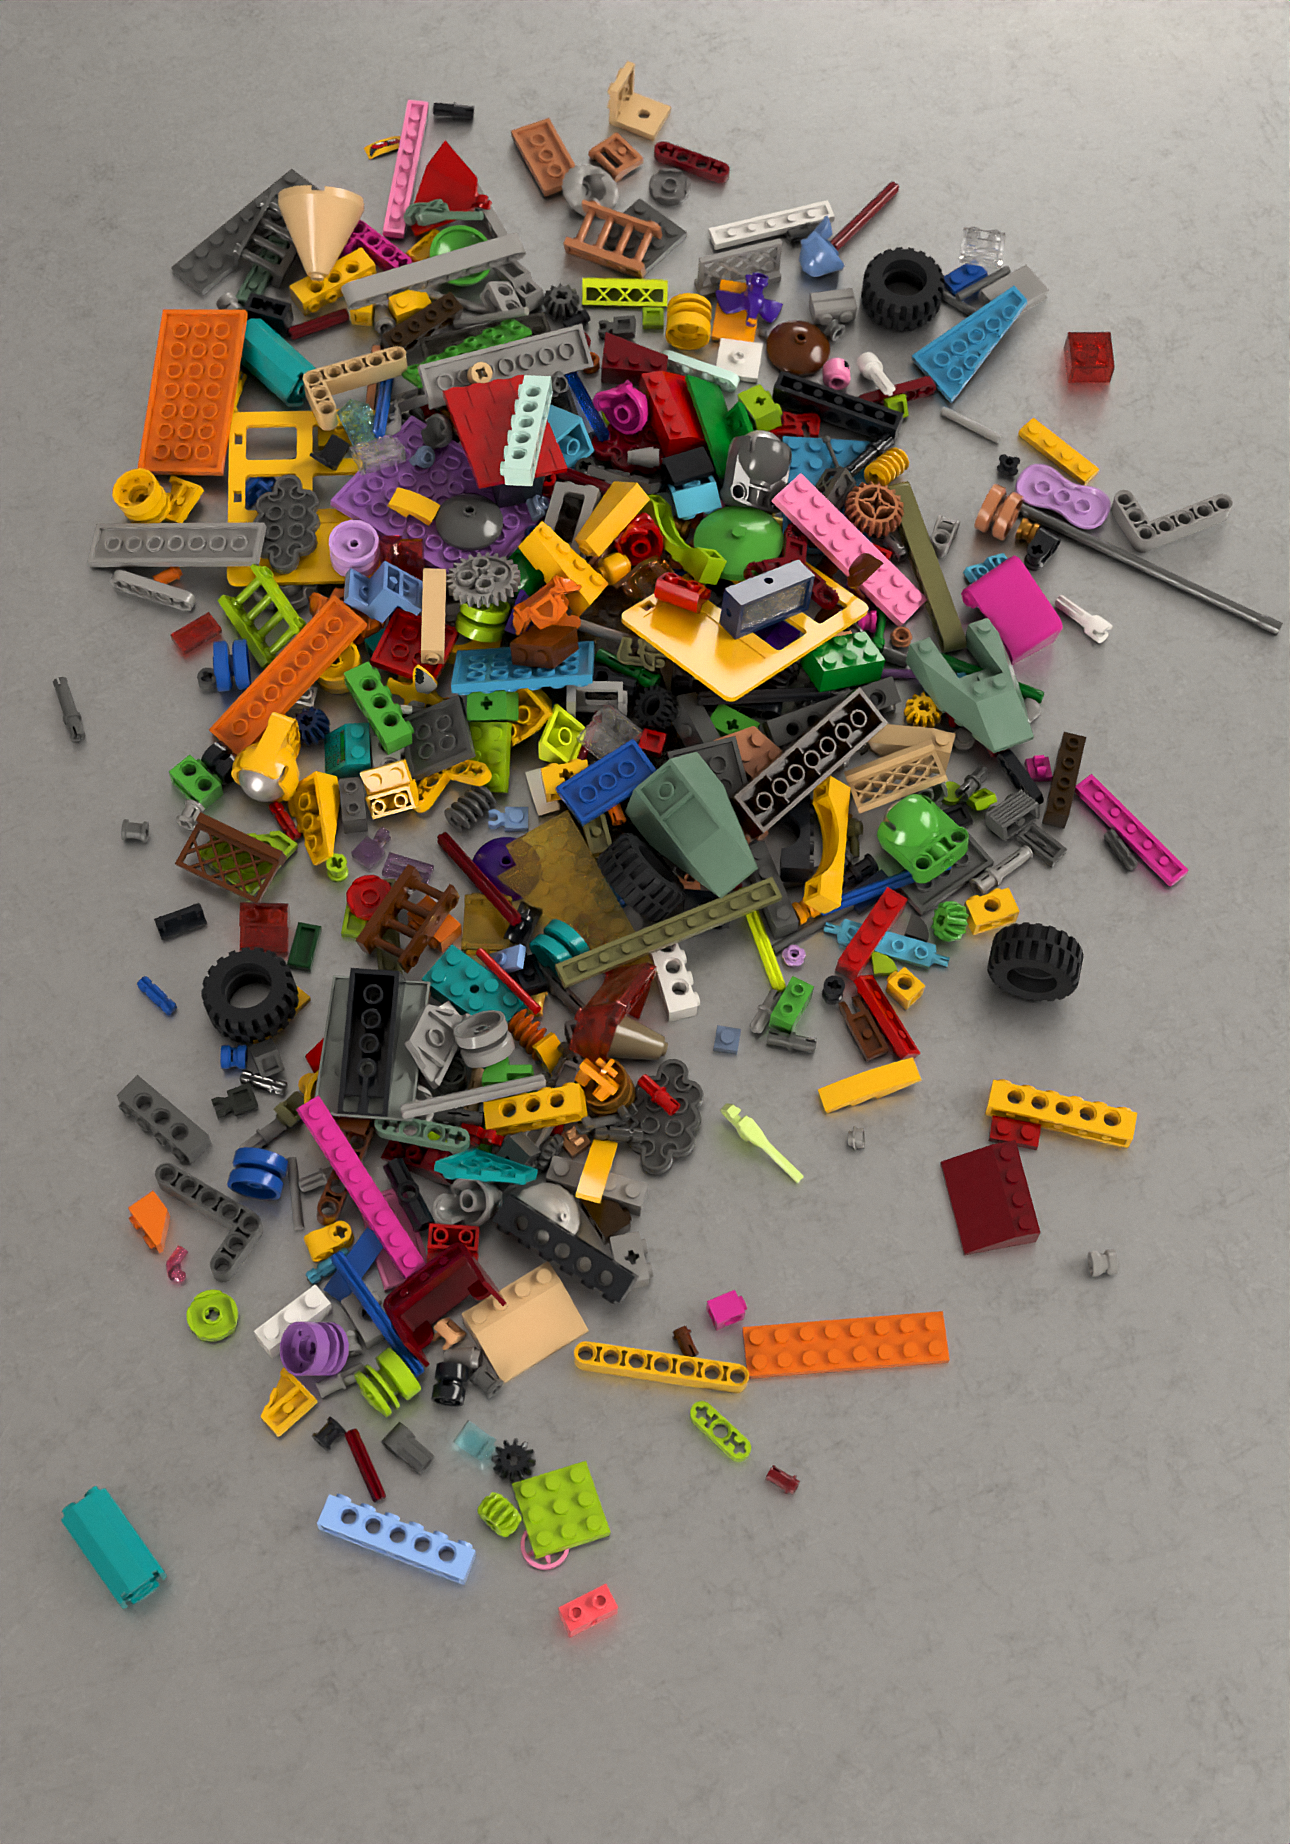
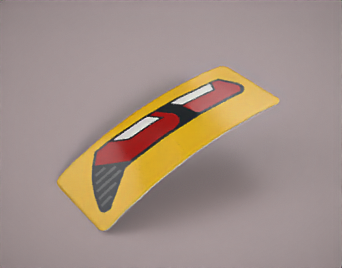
M393 136L367 145L364 147L368 158L372 159L383 153L399 149L401 137Z

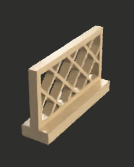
M931 739L844 772L859 814L948 781ZM917 770L924 771L921 776L914 775ZM931 773L939 774L934 777H929ZM896 779L902 780L900 784L893 783ZM910 781L916 782L913 785L907 786ZM874 787L880 788L877 793L871 792ZM887 790H894L892 793L885 794ZM865 798L871 799L870 801L861 804L865 800Z

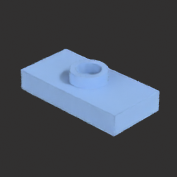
M519 944L489 955L507 973L523 969L526 947ZM487 966L485 967L488 971L493 973Z

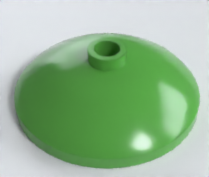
M464 225L450 226L440 231L433 239L429 258L488 241V239L472 227ZM491 269L451 280L448 283L456 286L474 285L482 281Z

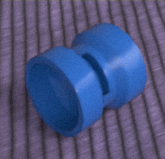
M222 1045L220 1054L221 1069H230L231 1067L247 1069V1045H238L237 1047Z

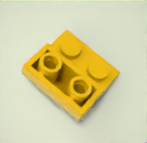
M405 759L361 771L360 776L367 793L365 799L372 819L418 806L419 796L416 781L412 779Z

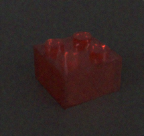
M1068 332L1064 345L1067 382L1110 383L1115 368L1111 332Z

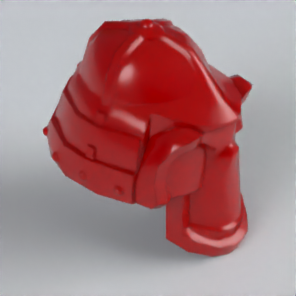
M642 512L640 515L637 514L615 538L614 546H616L618 553L627 556L632 566L645 567L653 564L662 555L664 537L661 535L660 528L654 523V520L647 513Z

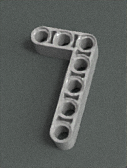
M1120 490L1115 494L1111 513L1132 547L1138 552L1145 553L1224 522L1228 518L1233 501L1226 494H1218L1149 521L1134 495L1128 490Z

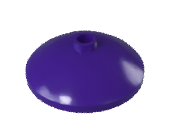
M499 837L488 841L478 849L472 860L509 902L521 900L531 894L539 884L542 875V864L536 850L527 842L514 837ZM504 860L510 861L509 864H503L502 862Z

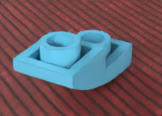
M1004 553L987 557L984 563L966 567L963 574L972 584L1008 558Z

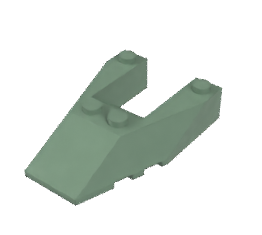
M988 618L968 624L965 635L966 647L983 669L970 675L958 678L930 637L909 645L905 662L939 711L942 713L946 712L952 716L958 726L966 727L973 733L972 737L991 752L996 753L1033 740L1034 735L1018 679L1000 634Z

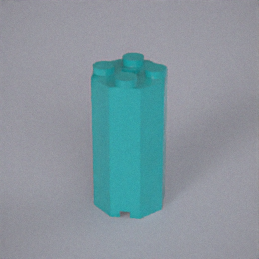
M249 319L247 321L241 364L287 406L300 407L304 403L302 399L306 397L303 375L317 368L262 319Z
M95 1486L84 1494L85 1498L78 1503H70L62 1510L64 1517L61 1521L119 1605L124 1609L128 1607L125 1602L131 1601L132 1604H136L156 1590L159 1586L157 1580L161 1576L164 1581L167 1575L106 1488L100 1490L98 1486Z

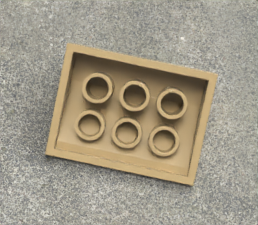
M548 1261L499 1290L507 1303L504 1306L491 1295L462 1313L463 1324L479 1349H482L484 1357L497 1377L504 1381L503 1384L589 1332L562 1281Z

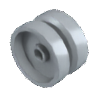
M489 1010L473 1014L458 1023L453 1031L457 1045L461 1047L463 1061L468 1067L480 1068L496 1064L508 1057L515 1049V1042L512 1034L508 1031L505 1015L501 1011Z

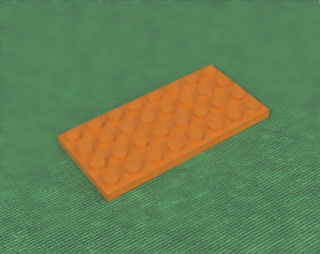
M163 309L138 468L149 470L153 475H224L248 317L246 310Z

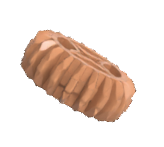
M870 480L867 485L862 482L859 484V487L855 486L848 493L844 504V516L848 517V520L857 529H860L862 534L864 532L868 533V537L875 534L878 539L881 534L886 537L900 526L904 515V503L900 502L901 495H895V489H888V484L881 486L879 481L874 485Z

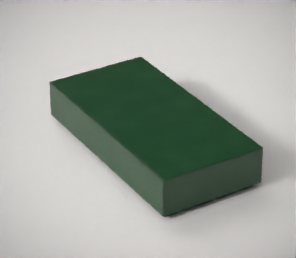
M298 922L287 961L289 968L311 972L322 926Z

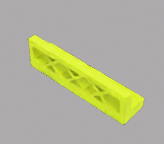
M582 278V305L667 307V279ZM587 287L596 288L601 295L596 300H586ZM611 288H617L623 294L617 301H611L606 295ZM621 288L629 289L626 292H624ZM633 288L639 289L644 294L639 301H632L627 296ZM643 289H650L647 293L643 291ZM654 289H663V302H654L648 295ZM624 297H626L629 301H621V300H622Z

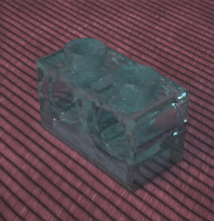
M350 399L337 412L353 447L372 452L385 439V436L374 437L372 432L374 414L369 404Z

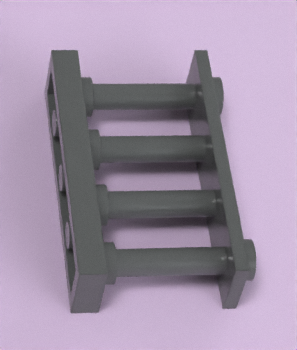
M272 190L269 197L264 196L260 204L262 209L243 242L236 244L232 254L235 255L233 264L236 266L243 257L271 272V275L274 276L271 285L279 288L298 256V252L289 231L265 219L269 210L282 216L279 206L273 202L276 191ZM259 226L287 239L289 244H291L289 249L286 247L283 249L255 234ZM252 241L280 256L282 260L280 265L277 263L274 265L246 250L250 242Z

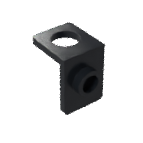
M332 434L319 456L313 453L309 456L336 471L349 450L350 444L337 435Z

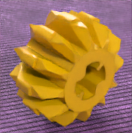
M924 691L921 693V696L914 693L912 699L906 701L904 716L907 717V724L913 723L914 727L934 728L935 724L940 723L943 713L939 711L930 696H926Z

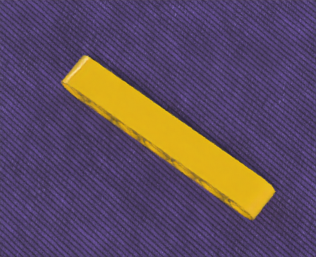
M589 1341L580 1342L574 1350V1363L579 1369L584 1371L730 1393L744 1391L749 1380L747 1368L735 1363ZM587 1351L592 1354V1358L582 1360L579 1358V1354ZM608 1355H613L617 1358V1362L608 1364L604 1361V1358ZM633 1359H638L643 1365L639 1368H634L630 1366L629 1362ZM657 1363H664L668 1369L664 1372H659L654 1366ZM682 1367H690L693 1373L685 1376L680 1372V1369ZM713 1370L718 1374V1377L716 1379H708L705 1373ZM734 1374H739L743 1377L744 1381L734 1383L730 1377Z

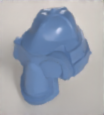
M828 215L824 216V220L807 236V239L800 240L799 262L802 266V271L812 277L831 274L835 271L843 270L845 267L838 257L840 255L839 252L827 240L833 234Z

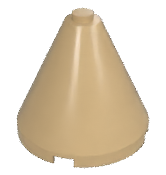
M312 185L288 187L279 192L278 206L305 272L311 277V280L323 281L324 278L329 276L364 212V199L358 194L325 186L324 190H312Z

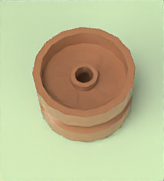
M995 483L979 510L974 528L985 533L993 526L992 536L1003 541L1017 520L1024 496L1012 492L1005 499L1006 488Z

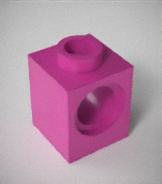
M732 1290L708 1300L706 1310L717 1331L743 1320L747 1306L743 1297H738L736 1291Z

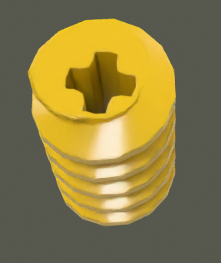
M899 448L888 449L866 466L864 470L866 483L871 480L876 485L880 481V485L885 486L894 481L904 470L908 469V456Z

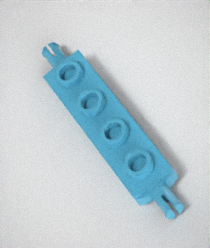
M844 919L840 926L826 922L824 932L837 935V943L848 946L862 924ZM889 931L874 951L882 953L891 959L925 969H930L933 963L947 967L950 957L936 954V945Z

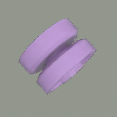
M348 520L334 527L329 535L330 560L333 569L343 577H345L350 568L366 577L372 574L380 562L379 538L376 530L370 524L361 520Z

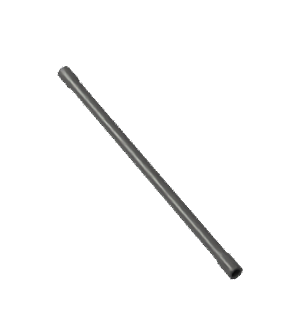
M1024 503L1021 506L1019 514L1257 624L1260 628L1275 635L1278 634L1283 624L1278 620L1253 611Z

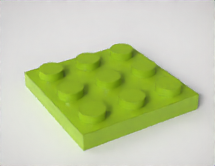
M586 1461L512 1483V1490L535 1559L610 1536L611 1532Z

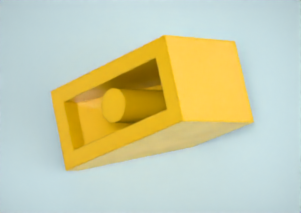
M406 290L388 297V310L396 323L395 326H397L432 302L426 292Z

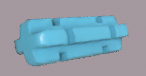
M342 1248L341 1250H339L342 1251L345 1256H347L350 1252L347 1248ZM331 1256L318 1264L316 1269L312 1268L306 1272V1277L311 1284L315 1285L322 1280L321 1277H327L337 1270L331 1262Z

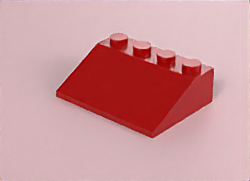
M665 371L643 373L640 377L638 391L647 396L649 405L648 418L665 457L702 446L705 451L709 450L687 388L686 376Z

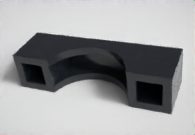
M810 795L805 796L780 819V826L790 830L797 838V841L791 846L781 848L779 876L782 882L805 883L808 881L809 874L814 872V860H810V855L814 854V841H810V837H814V823H810V818L814 819L815 808L810 804Z

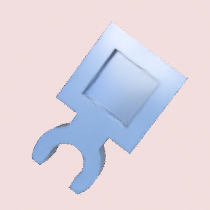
M505 807V813H501L496 809L489 810V817L497 818L496 821H488L490 829L505 826V832H528V807Z

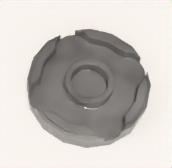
M663 168L651 176L649 182L650 195L660 204L668 206L680 204L687 199L690 193V179L688 176L683 175V172L679 169Z

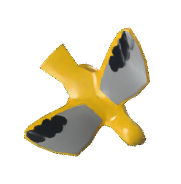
M417 665L413 670V680L399 675L397 681L389 677L386 682L391 694L399 695L404 699V705L426 707L427 704L433 706L449 699V697L444 698L438 695L435 691L438 682L420 665ZM403 714L402 717L405 718L410 715Z

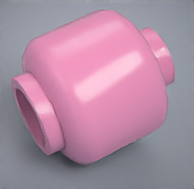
M832 358L824 364L822 373L825 386L842 390L849 385L851 375L850 366L847 361L841 358Z

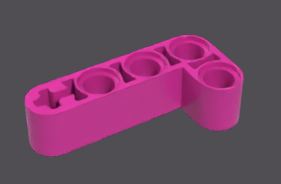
M362 220L358 221L338 257L340 259L362 247L375 265L383 271L412 263L409 256Z

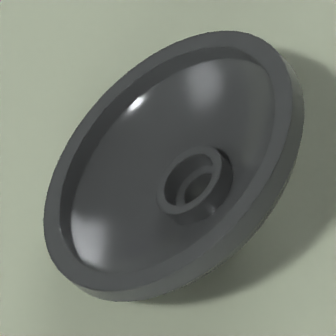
M463 493L452 496L442 503L436 513L435 523L439 536L448 545L460 550L474 551L490 546L499 538L503 529V516L500 508L491 499L480 494Z

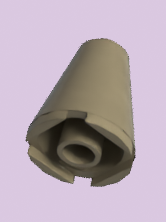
M610 1011L605 1023L607 1025L605 1032L602 1033L600 1040V1056L659 1060L660 1056H665L668 1043L665 1042L664 1036L619 1011Z

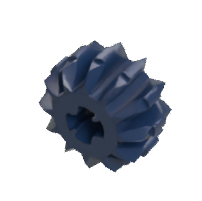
M311 706L308 711L303 708L301 714L295 713L300 731L301 745L305 744L310 747L312 743L318 745V741L321 739L326 740L325 734L330 733L329 726L331 724L322 710Z

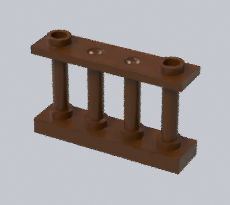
M409 864L355 940L361 950L369 955L378 947L398 957L397 962L407 974L418 963L420 955L450 911L457 906L460 898L455 887L451 884L442 892L421 882L422 877L416 867ZM418 890L437 899L438 902L431 911L408 901L414 891ZM405 909L425 919L418 931L395 920L401 910ZM391 928L412 938L405 950L381 939L388 929Z

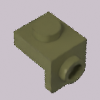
M295 1091L285 1101L280 1102L273 1109L277 1113L275 1116L278 1121L284 1126L292 1127L301 1120L296 1110L304 1105V1097L299 1091Z

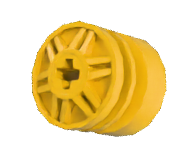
M693 293L678 294L669 300L665 338L670 345L680 350H698L709 343L712 312L710 301L701 295Z
M142 468L129 470L122 474L113 486L112 496L114 502L123 511L130 523H161L167 517L171 507L170 498L149 470Z

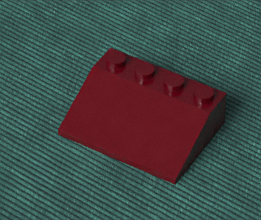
M1016 1140L991 1144L940 1162L964 1255L1037 1241L1041 1232Z

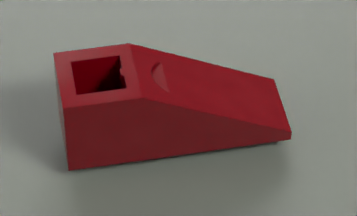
M389 1140L380 1157L387 1162L395 1158H403L410 1172L432 1182L450 1186L455 1181V1179H447L443 1177L442 1173L434 1171L435 1161L453 1155L449 1151Z

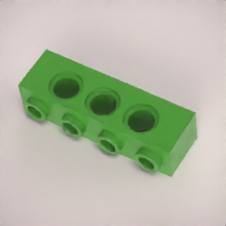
M367 661L344 672L346 687L369 722L387 755L412 744L413 727L409 721H404L400 705L393 703L391 699L392 694L388 686L382 685L380 681L382 680L377 668H372ZM373 688L371 691H366L365 689ZM390 723L395 724L394 726H387Z

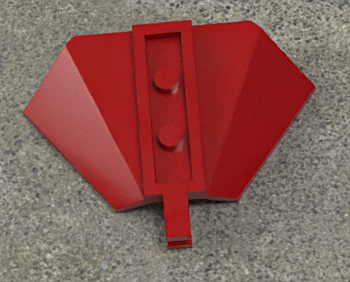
M445 140L426 165L414 203H429L433 200L442 199L443 203H447L450 211H474L475 208L490 210L491 200H488L487 195H479L478 178ZM444 220L426 226L418 225L416 221L414 225L410 226L415 236L456 220Z

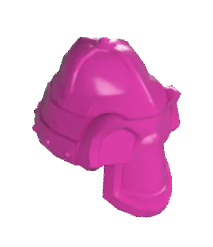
M629 380L610 390L597 392L593 397L595 409L598 412L602 410L609 423L617 431L624 434L633 435L642 431L649 415L647 396L633 388Z

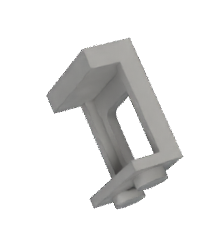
M593 681V683L584 687L567 685L566 711L575 719L576 712L600 711L602 713H617V725H622V716H627V691H623V682ZM585 692H618V698L616 700H588L585 698Z

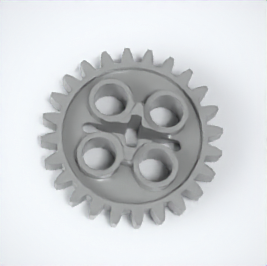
M489 552L485 556H482L480 553H477V557L468 555V560L461 558V564L454 563V568H449V574H446V585L449 595L453 596L454 601L460 600L461 605L468 602V607L477 604V608H480L482 604H485L489 608L490 603L498 606L499 600L507 602L506 596L513 598V592H518V586H521L518 565L513 564L512 559L507 560V556L499 558L498 553L494 554V556H490Z

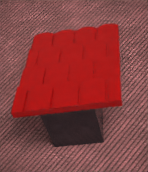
M517 375L508 379H495L487 383H474L465 387H452L444 390L442 393L479 489L491 487L495 503L499 508L524 504L526 500L533 498L536 494L541 496L545 476L567 472L568 469L551 425L547 420L533 486L505 485L504 475L500 474V465L502 461L505 462L504 447L508 446V430H512L511 417L516 414L515 400L519 399L518 387L519 384H523L524 375Z

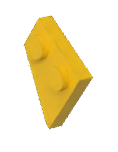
M171 476L169 482L172 484L171 492L167 493L171 501V507L164 520L170 523H183L205 490L200 485Z
M285 1367L281 1369V1377L276 1388L273 1387L269 1396V1403L265 1405L260 1416L262 1421L278 1437L318 1403L316 1398L291 1373L287 1372Z

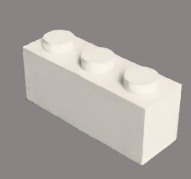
M315 1284L254 1331L256 1339L273 1359L280 1353L281 1338L289 1325L294 1322H321L333 1313L331 1303Z

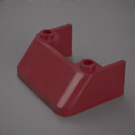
M456 1242L389 1293L384 1299L383 1308L403 1344L427 1367L430 1363L422 1349L432 1342L434 1329L431 1325L470 1294L475 1300H484L492 1294L502 1306L507 1303L493 1280L466 1246L461 1242Z

